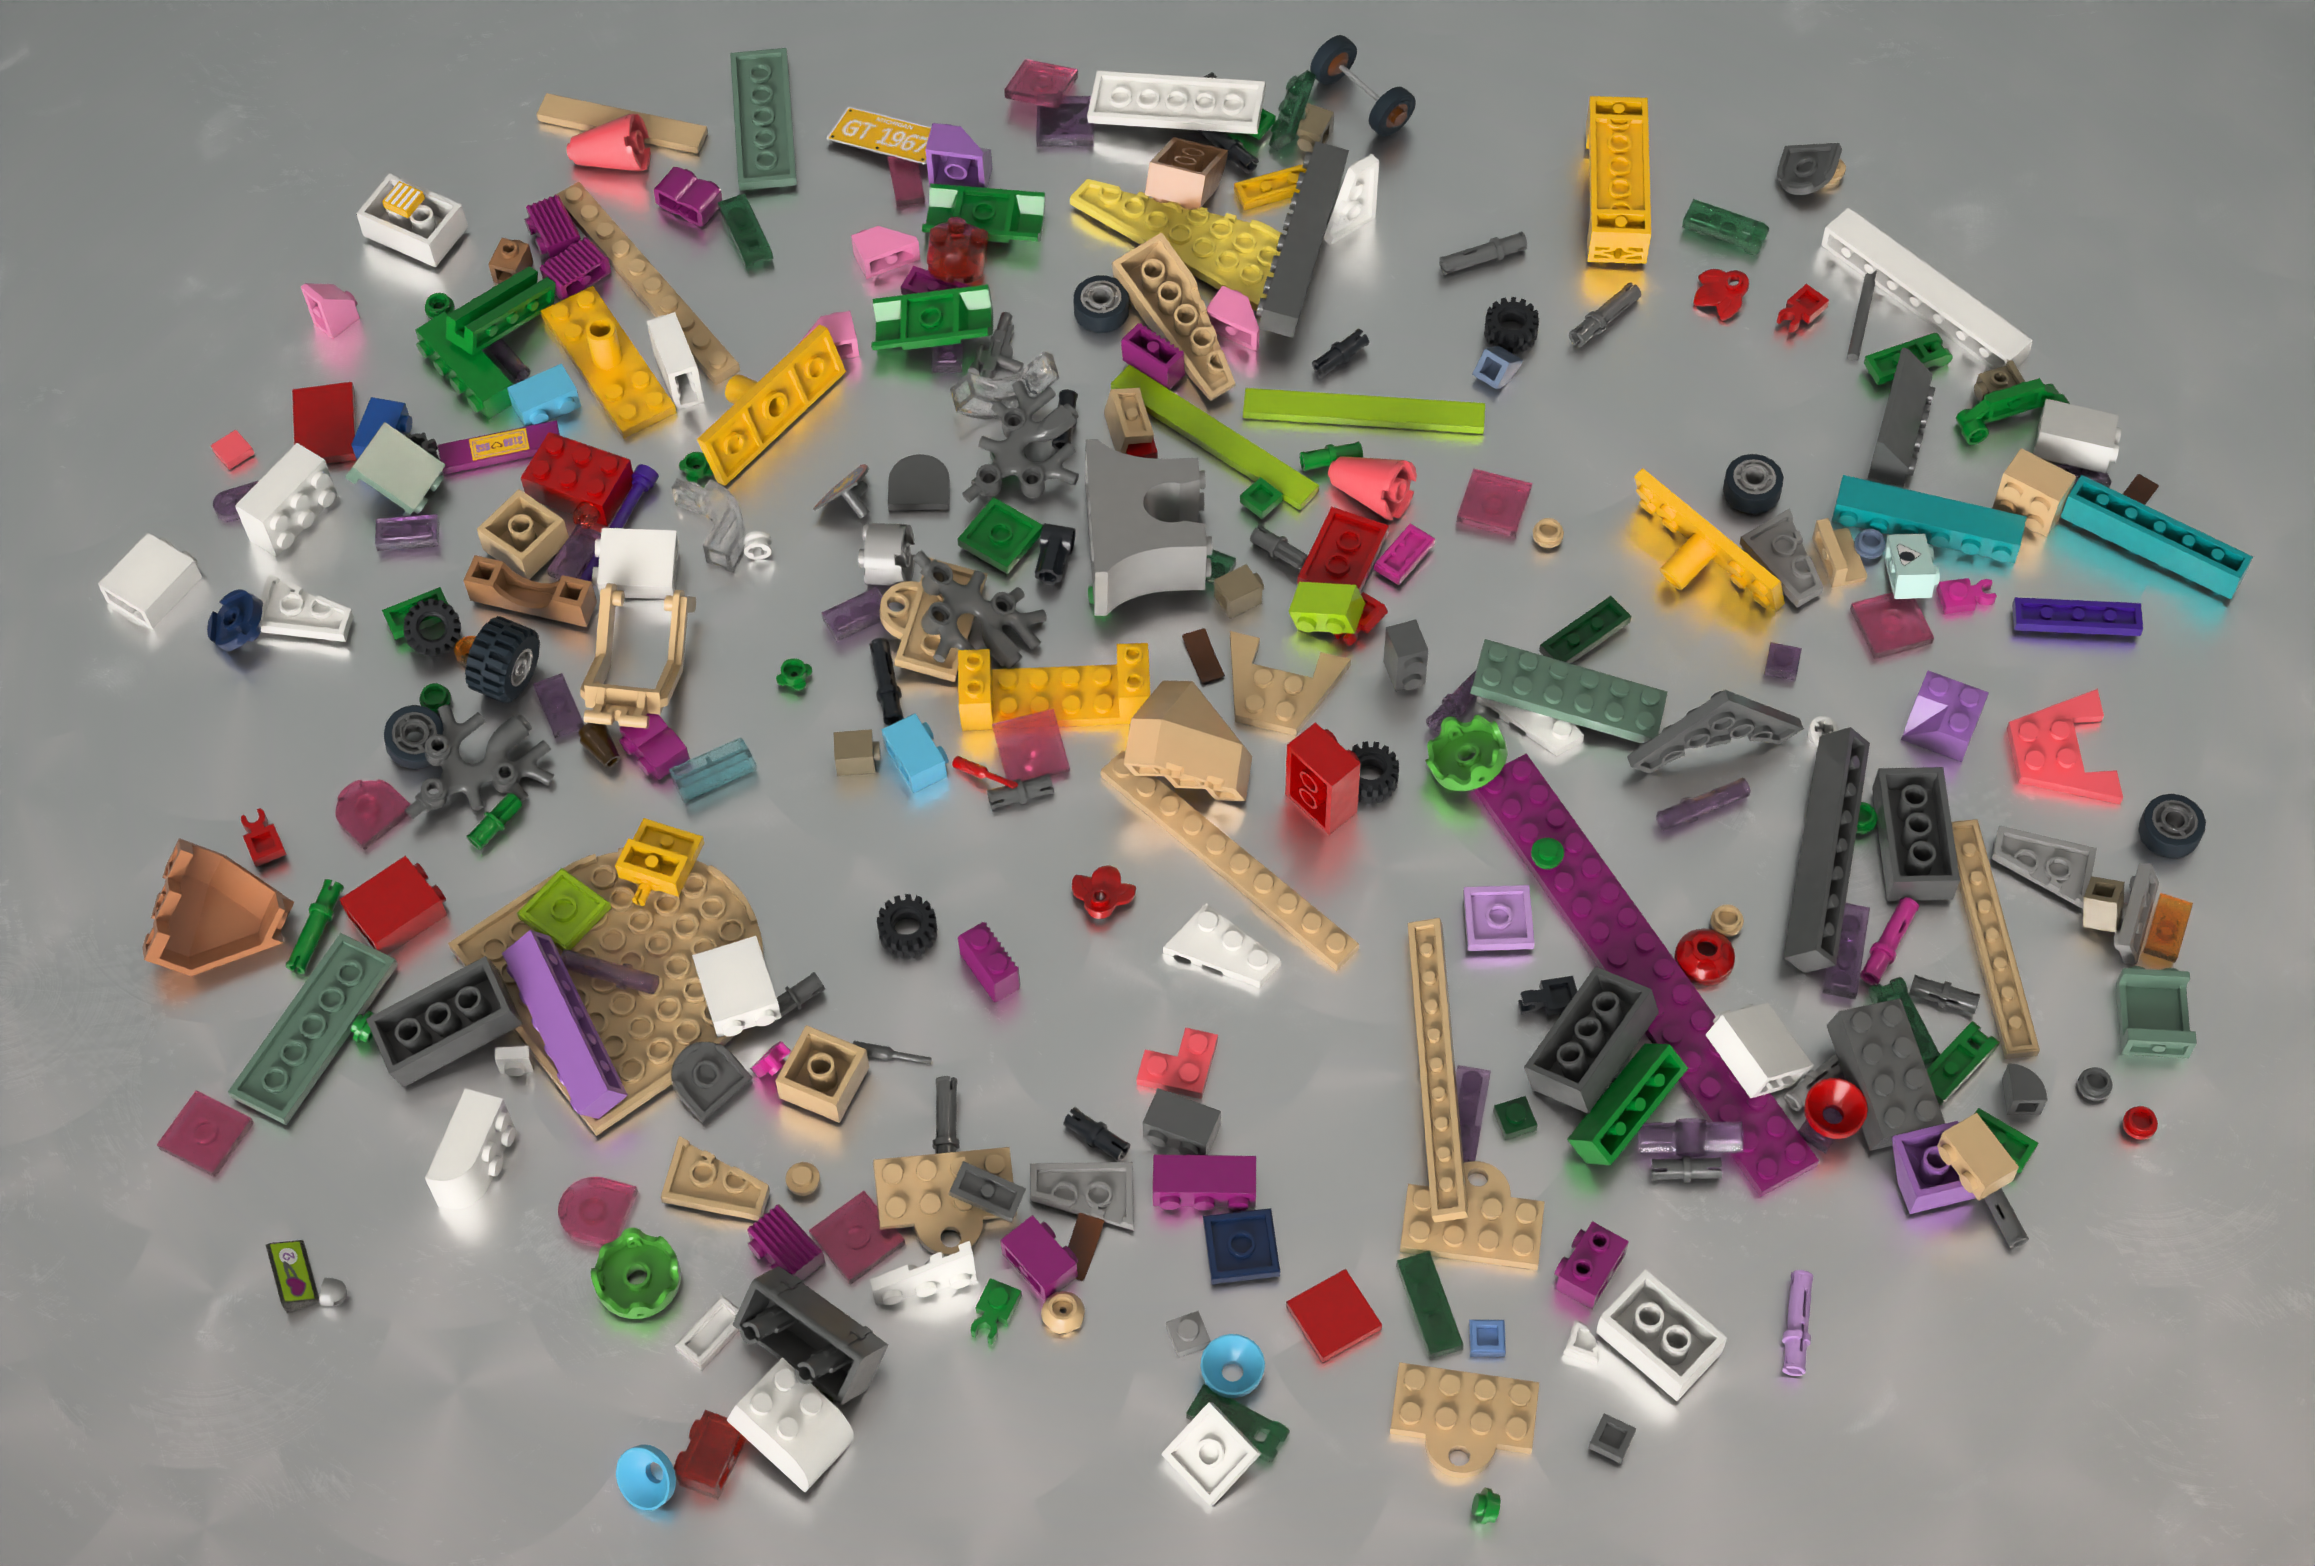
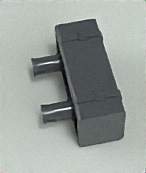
M780 1266L760 1275L752 1281L733 1322V1326L740 1330V1335L746 1343L759 1344L779 1360L783 1357L795 1368V1376L800 1383L814 1384L819 1390L832 1397L841 1405L868 1389L888 1347V1344L873 1334L871 1329L867 1326L863 1327L806 1286L800 1278L794 1277Z

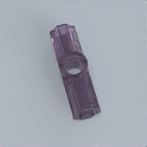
M1696 1118L1678 1119L1675 1123L1645 1122L1638 1131L1640 1154L1676 1153L1677 1156L1690 1155V1157L1706 1156L1707 1153H1744L1743 1123L1706 1122L1704 1119Z

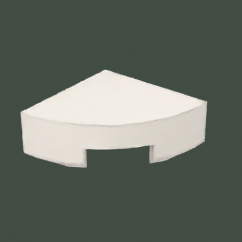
M1575 1319L1564 1355L1597 1366L1600 1348L1596 1338L1587 1325Z

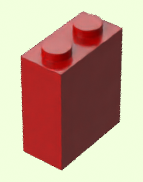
M406 856L339 899L346 915L371 947L386 955H389L447 916L443 905L446 898L437 885L431 887L426 881L429 878L419 863L413 865Z

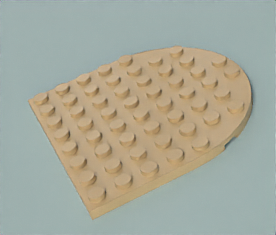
M624 847L618 848V852L597 857L595 854L589 855L563 868L610 902L611 909L567 954L556 946L628 1094L626 1098L600 1119L580 1115L596 1136L672 1085V1065L678 1054L687 1046L695 1042H713L725 1046L734 1037L722 1036L717 1038L692 955L753 936H757L763 958L764 948L757 919L748 900L726 875L712 865L707 866L696 860L679 897L662 891L651 890L645 906L636 905L632 902V898L639 885L618 877L615 864ZM554 873L448 944L451 951L464 967L485 956L496 966L523 1025L513 1030L523 1043L530 1047L533 1056L570 1102L571 1097L566 1087L557 1077L558 1070L553 1060L545 1052V1043L540 1033L532 1024V1016L529 1009L521 1001L519 988L515 980L508 974L506 969L508 965L502 955L506 949L529 930L535 931L518 918L517 912L556 874Z

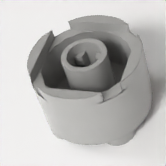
M864 524L863 540L865 546L864 549L859 550L858 564L859 567L865 568V584L893 586L900 582L912 581L915 566L913 557L915 555L911 554L910 545H915L911 525Z

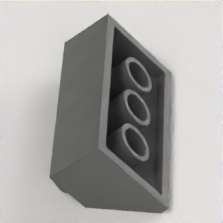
M1902 348L1868 474V478L1899 486H1904L1907 475L1913 476L1918 458L1912 457L1913 451L1919 452L1924 435L1919 434L1918 430L1919 427L1924 429L1926 427L1930 411L1924 410L1925 404L1931 405L1935 392V387L1930 386L1933 374L1907 348Z

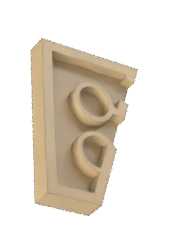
M679 1136L662 1190L661 1200L662 1203L758 1221L763 1217L770 1188L768 1184L735 1166L731 1167L716 1159L715 1155L694 1147L688 1140Z

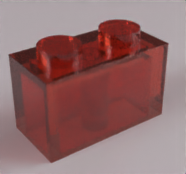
M705 1410L701 1420L696 1419L689 1433L691 1441L686 1451H681L677 1456L674 1470L680 1486L719 1500L747 1439L727 1421V1417Z

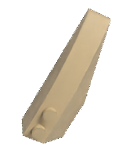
M1159 233L1113 261V278L1118 279L1127 290L1130 302L1151 331L1156 332V335H1160L1161 339L1165 338V342L1170 341V345L1174 344V348L1179 347V351L1184 352L1185 373L1204 395L1212 401L1235 387L1236 383L1224 352L1219 345L1215 329L1207 314V308L1199 293L1195 277L1163 233Z

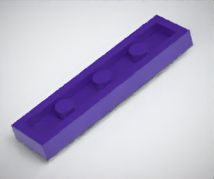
M2015 597L2012 603L2014 630L2124 636H2141L2143 631L2141 603Z

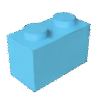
M562 364L507 387L511 404L524 427L546 423L581 407L577 388Z
M916 713L881 729L884 747L913 793L947 777L946 764L949 763L946 752L942 746L936 747L932 741L934 736L927 722L921 723Z

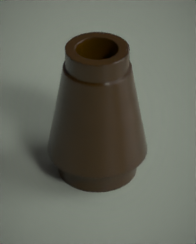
M587 723L579 730V742L605 768L612 767L619 762L621 757L618 754L607 725Z

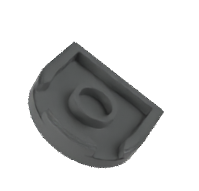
M1840 143L1785 146L1777 169V177L1782 188L1793 195H1806L1823 188L1835 174L1842 152Z
M916 454L905 457L894 465L889 474L888 511L949 510V472L939 459L929 455Z
M695 1042L687 1046L678 1054L671 1069V1082L674 1091L701 1123L753 1079L726 1047L713 1042Z

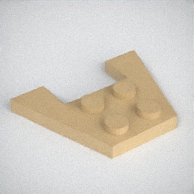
M1230 631L1235 722L1297 736L1351 666V659L1322 652L1320 653L1313 678L1256 665L1254 661L1260 645V638Z

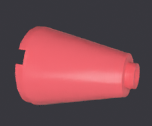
M627 114L573 136L570 143L567 144V154L569 159L579 166L629 171L646 170L650 164L651 155L650 148H645L644 139L649 138L648 131L639 114Z
M1340 456L1331 463L1328 470V476L1333 486L1388 520H1393V517L1400 518L1407 510L1413 498L1414 491L1409 489L1411 480L1416 482V468L1412 462L1406 460Z

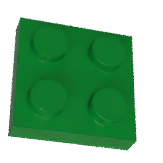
M993 497L958 537V546L1004 573L1009 574L1041 536L1043 525Z

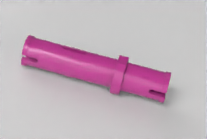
M1905 897L1899 900L1880 939L1871 946L1869 951L1870 957L1860 973V978L1867 984H1879L1888 964L1894 962L1897 956L1895 951L1919 909L1918 903L1913 899Z

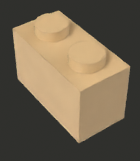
M1977 1113L1945 1130L1937 1145L1942 1160L1947 1165H1952L1959 1175L1962 1186L1969 1193H1973L1978 1201L2011 1183L2019 1169V1166Z

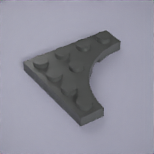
M1723 690L1713 694L1710 700L1700 707L1690 710L1684 718L1675 724L1665 727L1662 733L1652 740L1639 745L1637 750L1628 755L1627 758L1632 768L1651 774L1660 767L1685 756V749L1698 748L1703 745L1709 748L1730 743L1731 738L1737 739L1748 736L1750 741L1769 742L1780 745L1804 728L1798 717L1728 690Z

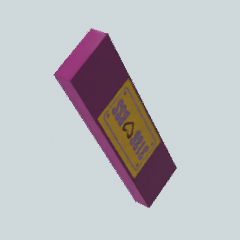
M557 420L439 444L437 446L440 461L446 464L442 470L443 475L532 457L537 452L548 432L560 435Z

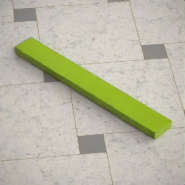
M1130 364L1111 382V389L1140 388L1148 414L1254 482L1260 477L1283 494L1284 501L1301 511L1319 492V485Z
M1245 388L1243 418L1483 434L1485 403Z

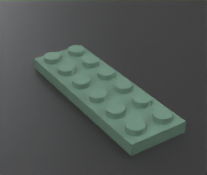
M787 48L730 53L739 190L797 185Z
M1487 639L1484 640L1470 692V694L1638 743L1650 741L1659 735L1668 693L1664 690Z
M340 933L228 1091L230 1097L287 1125L350 1035L352 1024L359 1014L364 1015L398 966L396 959Z

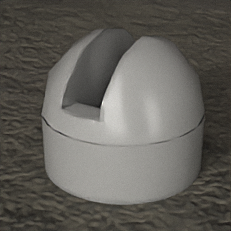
M325 1277L320 1289V1305L338 1306L342 1304L347 1298L345 1284L338 1279Z

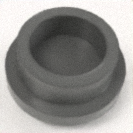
M2098 1067L2084 1070L2077 1082L2080 1093L2094 1101L2103 1100L2108 1097L2113 1087L2110 1075L2104 1069Z

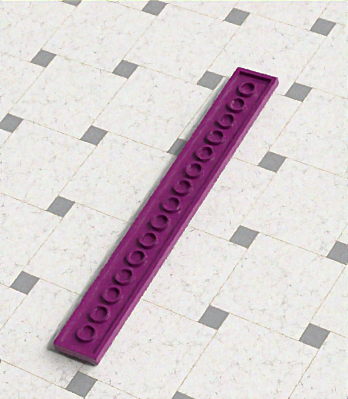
M1527 753L1506 763L1501 772L1486 785L1473 789L1598 968L1652 989L1659 1013L1645 1032L1646 1036L1652 1044H1670L1686 1064L1688 1069L1679 1079L1680 1084L1759 1196L1762 1197L1817 1167L1818 1158L1772 1094L1768 1093L1750 1098L1709 1041L1706 1033L1714 1025L1713 1020L1716 1016ZM1541 838H1553L1559 841L1564 848L1562 862L1553 869L1538 867L1531 857L1533 844Z

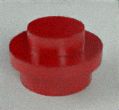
M2144 1106L2129 1109L2122 1121L2126 1133L2139 1140L2152 1137L2158 1127V1121L2154 1112Z

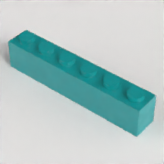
M1843 475L1831 522L1840 523L1847 527L1875 529L1881 534L1888 535L1925 534L1927 543L1935 547H1945L1962 551L1969 555H1980L2000 562L2015 563L2021 546L2027 516Z
M2083 475L2080 476L2068 495L2061 514V518L2229 599H2232L2253 559V556Z

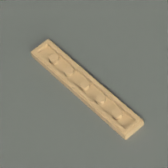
M546 93L537 112L538 121L585 131L627 114H639L645 123L649 138L644 139V143L699 154L708 134L707 126Z

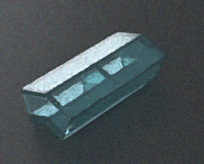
M740 737L669 769V773L683 803L756 771L757 765L749 748Z

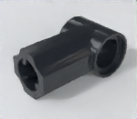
M1044 523L1040 537V554L1035 569V578L1042 581L1043 584L1054 585L1057 582H1061L1067 556L1072 554L1074 548L1075 528Z

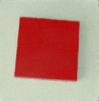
M1346 1269L1286 1301V1307L1322 1363L1382 1330V1323Z

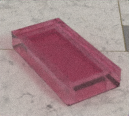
M894 156L887 157L896 206L903 207L925 203L918 163Z

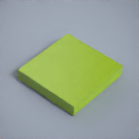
M561 868L517 912V915L521 921L536 932L551 936L555 946L567 954L611 909L610 902Z

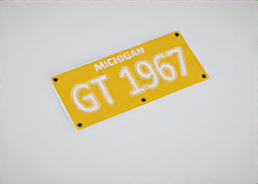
M847 107L827 136V140L926 164L925 149L931 127L854 107Z

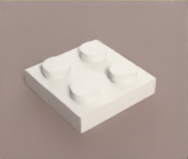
M1209 1402L1161 1453L1209 1505H1214L1262 1454L1212 1402Z

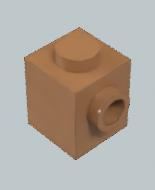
M501 238L488 265L493 282L500 284L525 268L532 267L534 262L529 244L520 240Z

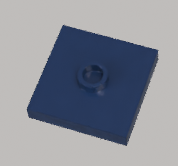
M1271 1208L1203 1216L1211 1284L1280 1277Z

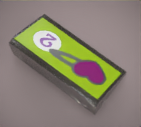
M304 1240L266 1244L279 1298L286 1313L319 1303V1294Z

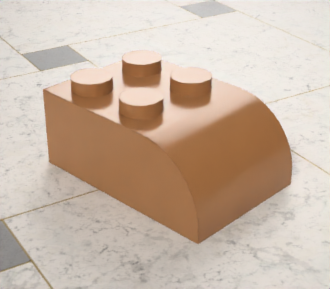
M1173 137L1149 163L1145 195L1153 197V200L1160 203L1171 201L1181 204L1180 206L1185 209H1200L1220 184L1228 150Z

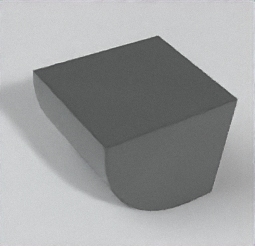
M2008 1063L2002 1077L2007 1115H2041L2048 1100L2043 1082L2030 1069L2018 1064Z

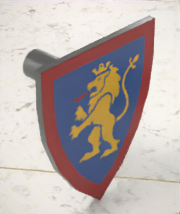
M863 464L856 468L831 489L817 503L813 510L816 511L842 495L860 519L866 516L870 511L860 500V497L866 492L868 486L861 480L867 474L869 467Z

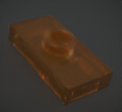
M2160 893L2143 953L2175 963L2180 952L2193 903Z

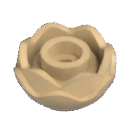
M1059 1291L1053 1293L1044 1301L1041 1311L1042 1321L1055 1333H1069L1081 1326L1085 1307L1081 1299L1074 1293ZM1065 1309L1066 1312L1061 1313L1060 1310Z

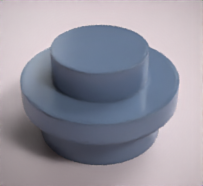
M1875 529L1862 531L1856 536L1854 541L1855 551L1860 556L1868 559L1881 556L1886 546L1883 535Z

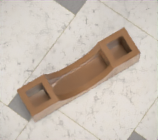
M474 555L464 578L470 601L587 627L597 604L591 581L562 575L557 582L539 583L518 575L503 561Z

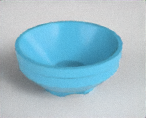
M1227 1334L1214 1339L1207 1345L1201 1357L1200 1368L1206 1385L1213 1392L1226 1398H1238L1250 1394L1257 1388L1264 1374L1265 1361L1262 1351L1254 1341L1239 1334ZM1231 1364L1238 1365L1243 1371V1376L1234 1382L1226 1380L1222 1375L1223 1369Z
M651 1445L635 1446L625 1451L618 1460L616 1466L617 1484L625 1499L633 1506L642 1510H654L664 1505L674 1494L676 1487L674 1467L669 1458L658 1448ZM652 1462L659 1464L662 1468V1480H658L653 1476L651 1472Z

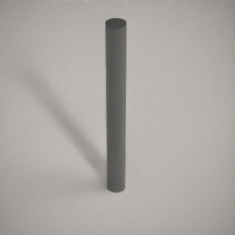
M1877 270L1872 274L1867 273L1864 277L1847 359L1856 361L1859 359Z

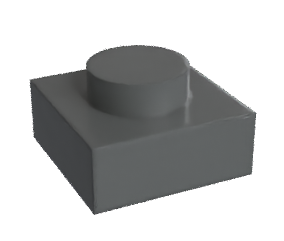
M1604 1413L1588 1448L1618 1463H1622L1637 1428Z

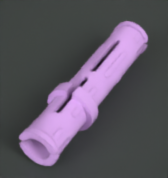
M1804 1270L1791 1272L1787 1330L1783 1333L1782 1339L1785 1344L1783 1372L1791 1376L1805 1374L1806 1350L1811 1344L1808 1325L1813 1274Z

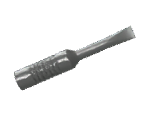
M853 1041L854 1045L866 1049L867 1056L885 1060L898 1058L930 1065L932 1062L931 1057L897 1052L891 1047Z

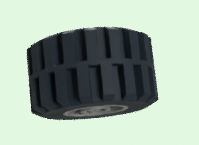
M501 616L490 619L477 634L468 654L465 668V680L468 687L503 703H510L518 698L530 682L538 662L540 649L538 633L531 628Z

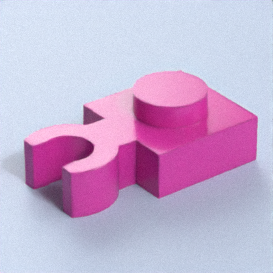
M1969 578L1941 581L1936 588L1944 614L1975 611L1976 602L1988 606L1994 604L1997 597L1996 593L1986 594L1983 592L1991 589L1992 580L1990 579L1980 580L1977 585H1971Z
M780 1041L773 1045L750 1069L759 1078L767 1073L773 1076L784 1066L786 1061L783 1058L791 1050Z

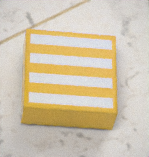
M399 181L382 202L384 208L409 218L423 202L425 196L422 191Z

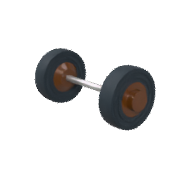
M1343 35L1330 38L1318 49L1312 59L1310 71L1313 77L1324 85H1330L1340 80L1346 74L1376 101L1369 115L1370 127L1377 134L1384 137L1396 133L1411 117L1415 109V97L1407 89L1400 86L1390 89L1379 97L1350 71L1357 55L1355 44Z

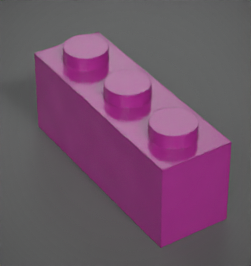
M1154 1154L1153 1206H1160L1166 1210H1175L1179 1207H1194L1198 1210L1228 1207L1234 1211H1244L1248 1208H1256V1156Z

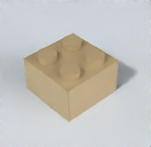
M2021 448L2003 473L1992 509L2027 516L2025 526L2029 530L2047 537L2061 517L2067 497L2073 488L2077 476Z
M520 489L477 528L483 550L495 559L503 561L511 570L528 580L570 541L564 519Z
M806 1025L775 1080L779 1098L840 1123L870 1067L867 1050Z

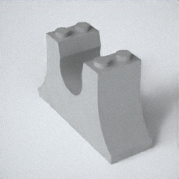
M1098 439L1086 440L1085 490L1095 616H1107L1118 605L1145 594L1163 591L1205 590V578L1211 577V559L1207 558V555H1212V536H1206L1205 524L1198 523L1199 511H1204L1205 505L1204 492L1200 493V489H1205L1206 486L1205 470L1199 471L1198 458H1143L1113 450Z

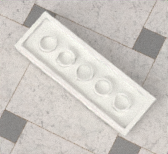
M1097 71L1087 114L1088 123L1258 134L1266 84L1265 81Z

